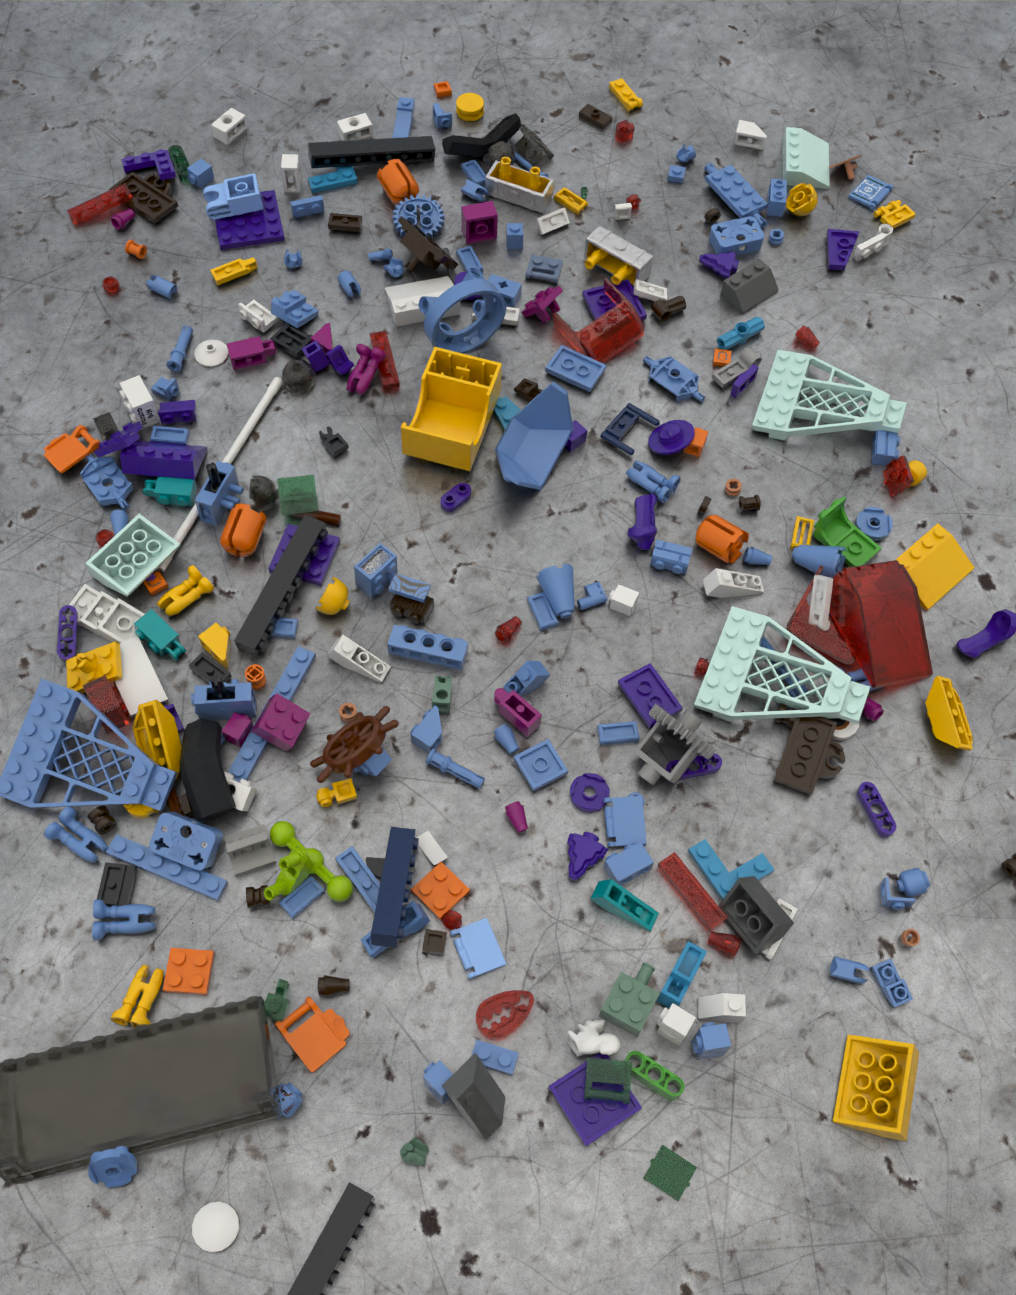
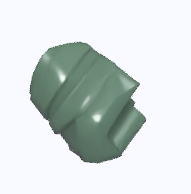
M413 1137L409 1143H405L401 1148V1158L405 1163L425 1166V1159L429 1148L426 1144Z

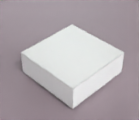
M631 203L615 204L614 219H630Z

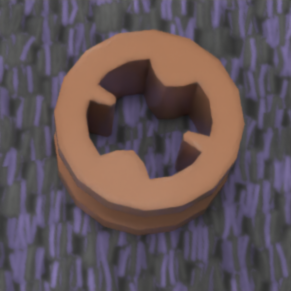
M729 479L726 482L725 491L730 496H737L741 493L742 484L737 479ZM732 485V487H733V485H734V486H736L737 488H736V489H735V488L731 489L730 486Z
M344 703L340 706L339 714L341 720L349 723L355 719L357 709L354 704ZM345 710H349L351 715L348 716Z

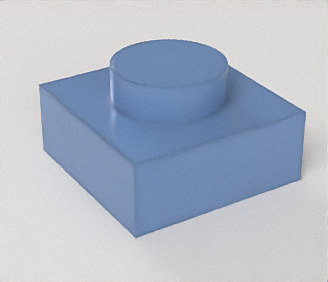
M670 165L667 181L683 183L686 167Z

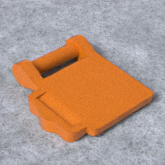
M79 425L70 436L66 433L62 434L44 447L46 452L44 457L62 474L99 448L98 444L101 442L94 439L84 425ZM83 437L89 443V446L86 448L77 438Z
M310 996L305 999L303 1005L282 1022L279 1020L274 1024L311 1073L315 1072L346 1046L345 1040L350 1036V1031L346 1027L344 1019L337 1015L333 1009H328L323 1013ZM310 1009L315 1013L292 1033L286 1030Z

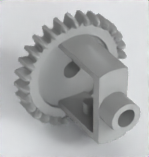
M655 704L650 710L649 715L656 719L657 722L634 753L646 762L638 774L650 784L655 785L661 775L673 784H676L699 753L704 758L710 759L717 750L695 733L703 721L686 710L680 719L677 720L659 705ZM666 727L667 730H675L673 735L680 734V740L687 739L686 745L692 743L671 773L646 754L655 742L660 744L664 740L661 734Z

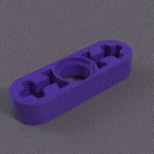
M65 605L59 611L57 654L65 662L76 656L78 613L76 608L71 605ZM67 610H71V613L74 614L70 616L71 624H67V618L63 615L67 613ZM64 629H72V637L64 638L62 636ZM62 641L69 643L68 648L70 651H72V653H69L68 657H65L64 653H61L62 651H65L66 647L65 643L61 644Z
M715 753L710 759H706L702 755L697 756L692 763L697 764L699 770L691 771L687 768L679 780L717 773L722 765L721 757ZM680 760L669 762L666 770L670 772ZM710 760H712L713 763H716L715 767H713L712 764H709Z
M863 782L857 789V796L876 832L881 837L887 838L892 836L897 827L896 822L876 786L871 782ZM863 790H870L871 793L868 795V793H863ZM878 805L882 812L880 814L874 813L871 810V806ZM883 825H885V826H888V825H889V826H890V829H889V830H887L886 828L883 829L882 826H883Z

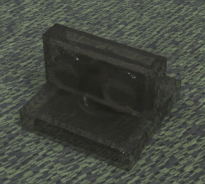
M522 124L519 129L524 135L514 146L533 167L544 155L551 160L555 155L534 132Z

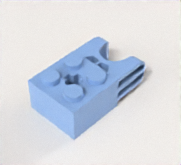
M255 173L225 179L224 183L207 186L203 190L204 198L208 202L206 214L211 219L241 215L263 209L260 188Z

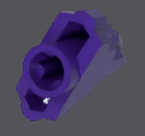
M735 252L719 253L717 255L704 254L700 255L699 258L700 263L708 268H712L714 272L726 279L730 277L731 273H736L739 260H735Z
M584 832L583 835L570 833L567 841L569 846L568 856L571 859L568 866L569 879L577 881L585 874L588 867L595 866L598 859H603L608 849L598 842L599 838L595 834L590 832Z

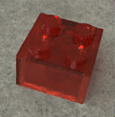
M106 675L83 685L90 702L118 728L130 724L127 716L130 714L113 680L108 681ZM102 722L107 734L113 732L106 723Z

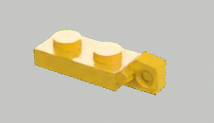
M254 257L247 260L239 258L211 269L210 272L216 284L220 285L246 275L258 267Z

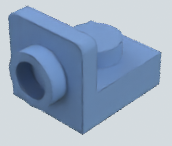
M439 103L433 104V119L437 129L452 126V113H444Z
M161 377L151 387V391L159 397L170 401L178 393L179 387L175 378L169 381Z

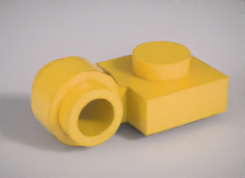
M352 778L332 783L333 790H329L327 787L317 790L316 795L317 802L322 808L331 806L334 798H336L337 805L357 799Z

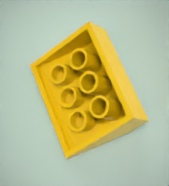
M937 523L890 564L885 576L928 611L972 572L975 567L953 535Z
M848 1034L833 1122L884 1138L907 1142L919 1060V1051L915 1045Z

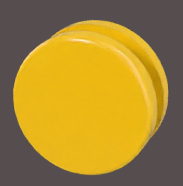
M475 93L460 95L456 100L457 116L469 122L479 120L484 114L483 98Z

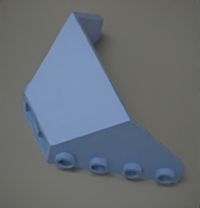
M555 382L547 386L511 418L495 447L496 457L499 461L498 464L503 474L502 477L509 483L514 482L519 486L542 490L573 431L568 392Z

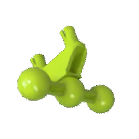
M287 821L276 822L270 829V839L278 847L287 846L291 849V852L280 859L278 864L281 871L275 884L265 888L264 897L271 901L280 895L286 896L296 890L309 874L316 873L327 884V894L330 899L336 902L346 901L353 892V884L350 879L344 875L335 876L323 865L324 857L321 851L316 848L306 849L295 838V829L291 823Z

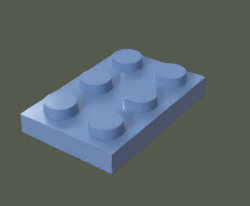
M564 345L560 346L545 367V372L588 392H591L606 370L605 364Z

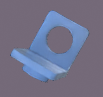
M885 877L881 881L882 907L902 910L910 908L915 903V898L890 897L889 878Z

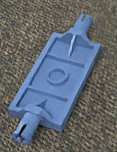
M713 163L707 164L704 170L708 173L705 181L739 218L754 217L760 228H765L767 221L760 215V212L767 209L768 203L732 165L718 170Z

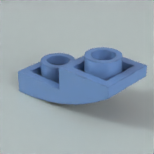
M887 959L870 967L878 985L893 1008L913 1000L905 980L900 979L892 959Z

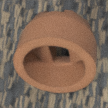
M914 929L905 930L900 936L901 942L908 947L916 946L920 941L919 933Z

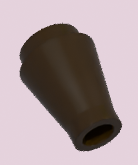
M327 975L318 977V995L327 997L349 992V979Z

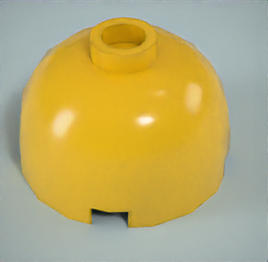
M805 183L793 187L789 191L788 199L786 198L785 206L793 215L799 217L810 214L818 203L817 192L811 184L806 185Z
M334 576L331 579L334 583L328 584L318 602L322 603L321 606L315 607V610L326 615H335L341 609L345 611L350 602L347 599L349 594L347 586Z

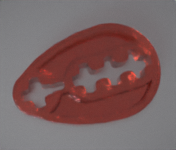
M512 990L485 999L479 1005L476 1012L477 1029L489 1040L500 1041L506 1039L516 1032L528 1018L534 1005V996L529 991ZM520 997H523L524 999H530L528 1001V1006H525L524 1004L517 1006L521 1001ZM502 1008L511 1010L510 1017L507 1018L504 1015L500 1018V1023L492 1022L491 1029L482 1027L484 1019L489 1022L493 1019V1014L501 1015Z

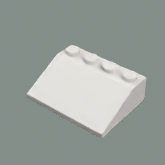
M449 276L384 288L395 326L424 322L425 315L419 309L420 298L422 296L439 297L446 290L454 286ZM460 302L450 308L442 318L460 315Z

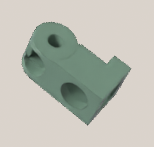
M449 676L435 677L432 708L436 705L439 713L450 714L452 677Z

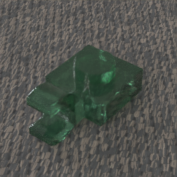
M279 979L275 994L268 993L261 1011L262 1016L283 1021L290 1000L285 998L290 985L288 981Z

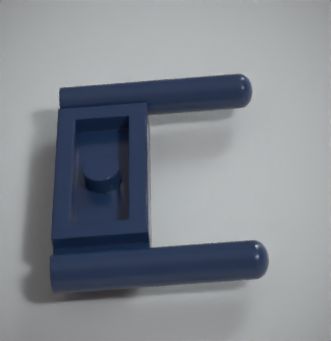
M628 403L606 427L605 431L601 433L600 437L625 453L633 455L634 449L620 440L639 420V417L654 426H658L660 421L633 404Z

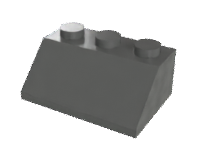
M757 259L724 280L720 295L739 312L744 314L777 293L779 289L771 268L761 259Z
M755 876L739 878L717 907L755 955L760 954L783 938L794 924Z
M474 1053L442 1087L470 1127L487 1140L503 1122L505 1095L478 1055Z

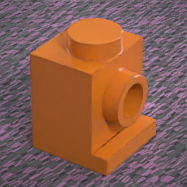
M695 427L694 439L684 448L683 453L700 458L709 431Z

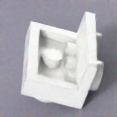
M252 300L246 306L242 303L238 304L240 317L250 322L254 328L262 332L267 331L278 322L277 316L271 314L268 309L255 300Z

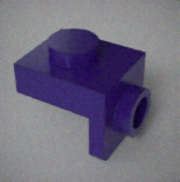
M337 345L326 353L334 371L341 375L348 373L355 366L349 360L341 345Z

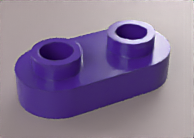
M459 483L446 492L440 500L441 508L444 511L452 512L471 498L472 489L470 485Z

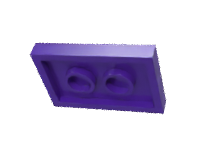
M651 663L618 680V685L649 729L657 722L656 719L649 715L650 710L655 704L672 716L682 712L683 707Z

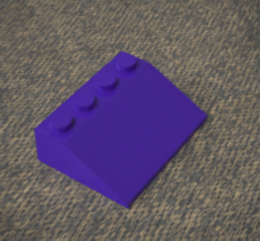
M135 441L120 453L122 473L195 479L207 452V447Z

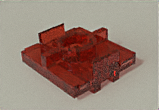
M900 456L897 460L893 459L886 465L887 468L883 471L886 479L884 484L888 485L892 497L904 492V489L909 488L910 484L914 482L906 456Z

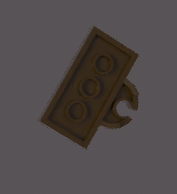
M131 172L109 188L111 195L155 224L178 207L177 201L170 197L172 192L170 181L160 180L159 175L154 173L143 179L134 172Z
M821 716L796 717L773 781L812 795L818 778L828 779L839 774L843 768L831 766L829 763V759L832 758L838 760L839 763L844 764L845 762L844 748L839 743L831 740L837 722Z

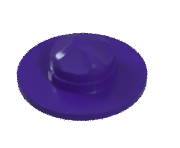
M668 421L653 430L648 443L651 450L657 454H673L683 450L692 442L695 430L688 421Z

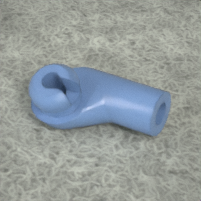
M387 248L383 251L371 252L368 256L370 261H388L393 257V252Z

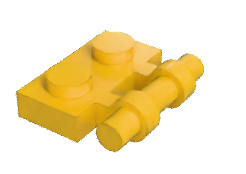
M897 200L889 202L885 207H879L877 211L873 212L875 218L880 216V221L883 224H888L894 229L914 219L916 213L906 204L900 206L901 201Z

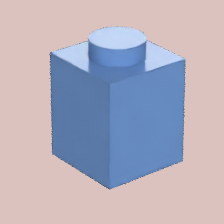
M202 159L187 168L189 181L199 188L214 179L212 166Z
M506 223L507 249H523V223Z

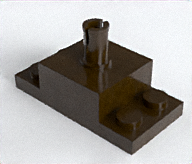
M402 216L398 219V222L402 225L401 229L406 232L400 242L413 254L404 265L410 272H413L420 261L435 270L440 264H443L446 268L450 266L453 269L458 266V263L417 225Z

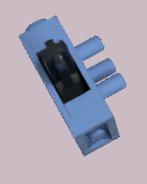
M217 461L216 464L212 462L206 465L208 478L195 499L200 520L214 526L219 525L227 509H232L236 504L240 503V498L234 497L235 494H242L244 492V488L239 486L235 467L230 463Z
M215 676L214 679H211L209 685L195 686L194 694H191L192 706H194L195 714H198L200 719L211 721L229 720L234 712L239 715L245 714L249 718H257V703L251 682L239 683V680L233 679L231 684L223 682V679L219 678V676Z

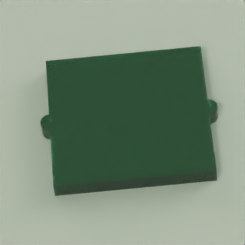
M662 1144L655 1158L650 1160L651 1165L643 1179L676 1201H679L685 1188L690 1186L689 1181L697 1167Z

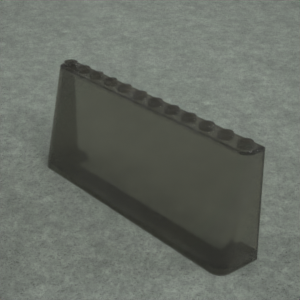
M251 996L243 1001L228 1002L224 1006L209 1007L196 1013H185L177 1018L162 1019L150 1025L142 1024L134 1029L119 1030L107 1036H95L91 1040L76 1041L68 1046L52 1047L48 1051L29 1053L25 1057L10 1058L1 1062L0 1178L8 1184H23L88 1167L91 1155L94 1152L125 1146L134 1155L279 1116L282 1113L265 1002L262 996Z

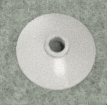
M206 340L196 347L194 356L200 365L216 367L227 360L229 353L225 343L219 340Z

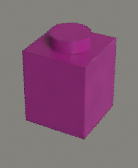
M234 712L221 730L225 740L241 748L253 728L252 720L245 714L239 715Z

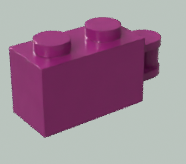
M260 336L226 344L233 370L267 363L266 357L275 355L277 352L273 340L261 341Z
M503 688L495 690L494 701L499 706V714L528 738L541 725L542 714L514 690L510 693Z

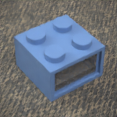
M379 543L354 566L356 586L370 598L382 593L385 586L392 582L395 573L398 574L397 556L383 544Z

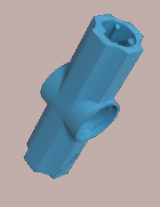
M755 317L745 323H737L734 329L717 337L718 347L721 350H727L735 345L745 344L748 338L765 329L763 319Z

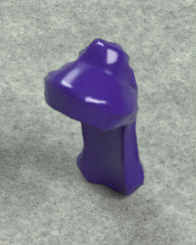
M653 493L642 495L635 499L636 523L632 528L629 527L627 536L636 542L641 550L651 548L658 532L655 526L654 506L658 499Z
M1007 609L995 612L984 630L970 638L960 639L956 644L957 648L966 656L976 658L990 647L1008 640L1016 632V614Z

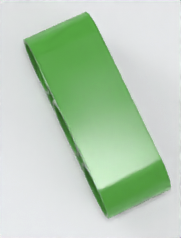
M631 1051L626 1056L623 1064L625 1071L629 1075L670 1101H674L681 1096L685 1087L680 1077L639 1051ZM629 1059H637L640 1067L633 1068L629 1064ZM648 1072H657L659 1075V1080H651L648 1076ZM673 1083L677 1085L678 1093H671L668 1090V1084Z

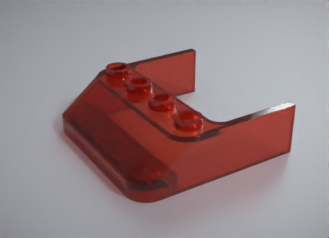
M607 278L603 279L604 292L617 306L580 331H573L556 312L553 313L554 326L581 354L601 363H604L642 337L645 332V326L633 304Z
M820 565L815 575H821L824 567ZM813 577L788 621L786 630L817 651L844 665H851L857 660L887 607L889 600H885L866 633H861L831 616L828 617L830 628L827 631H823L809 624L810 605H808L807 599L813 589Z

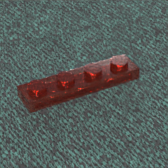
M126 183L68 209L67 212L73 224L78 225L133 199Z
M386 330L369 333L372 348H379L386 353L384 361L378 364V372L383 390L400 387Z
M675 852L658 863L660 870L710 932L727 920L728 917Z

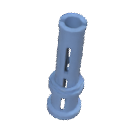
M186 325L182 327L176 347L170 353L171 358L167 361L166 366L171 371L179 372L182 369V362L186 359L185 351L193 333V329L190 326H187V330Z
M435 748L430 751L425 764H431L439 768L442 773L448 772L477 789L482 787L485 781L484 777L455 763L450 756L446 757L438 753Z

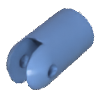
M466 179V185L461 188L462 194L478 202L486 201L483 195L489 196V191L485 187L469 179Z
M347 270L341 272L338 275V282L346 294L353 298L352 290L355 289L359 296L361 287L352 273Z
M151 275V280L146 282L150 290L171 299L173 293L177 292L176 284L157 275Z
M834 956L830 967V976L862 984L868 980L854 976L856 968L870 971L867 965Z

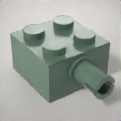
M643 962L636 978L620 972L599 1016L638 1038L660 994L647 986L655 968Z

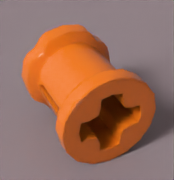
M128 240L125 245V252L129 255L133 254L139 259H144L147 253V246L139 245L134 240Z

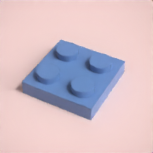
M549 739L515 755L513 759L533 792L568 774V769Z

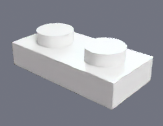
M565 207L535 219L540 235L570 223Z
M636 279L634 295L653 300L654 302L660 299L665 302L667 300V288Z

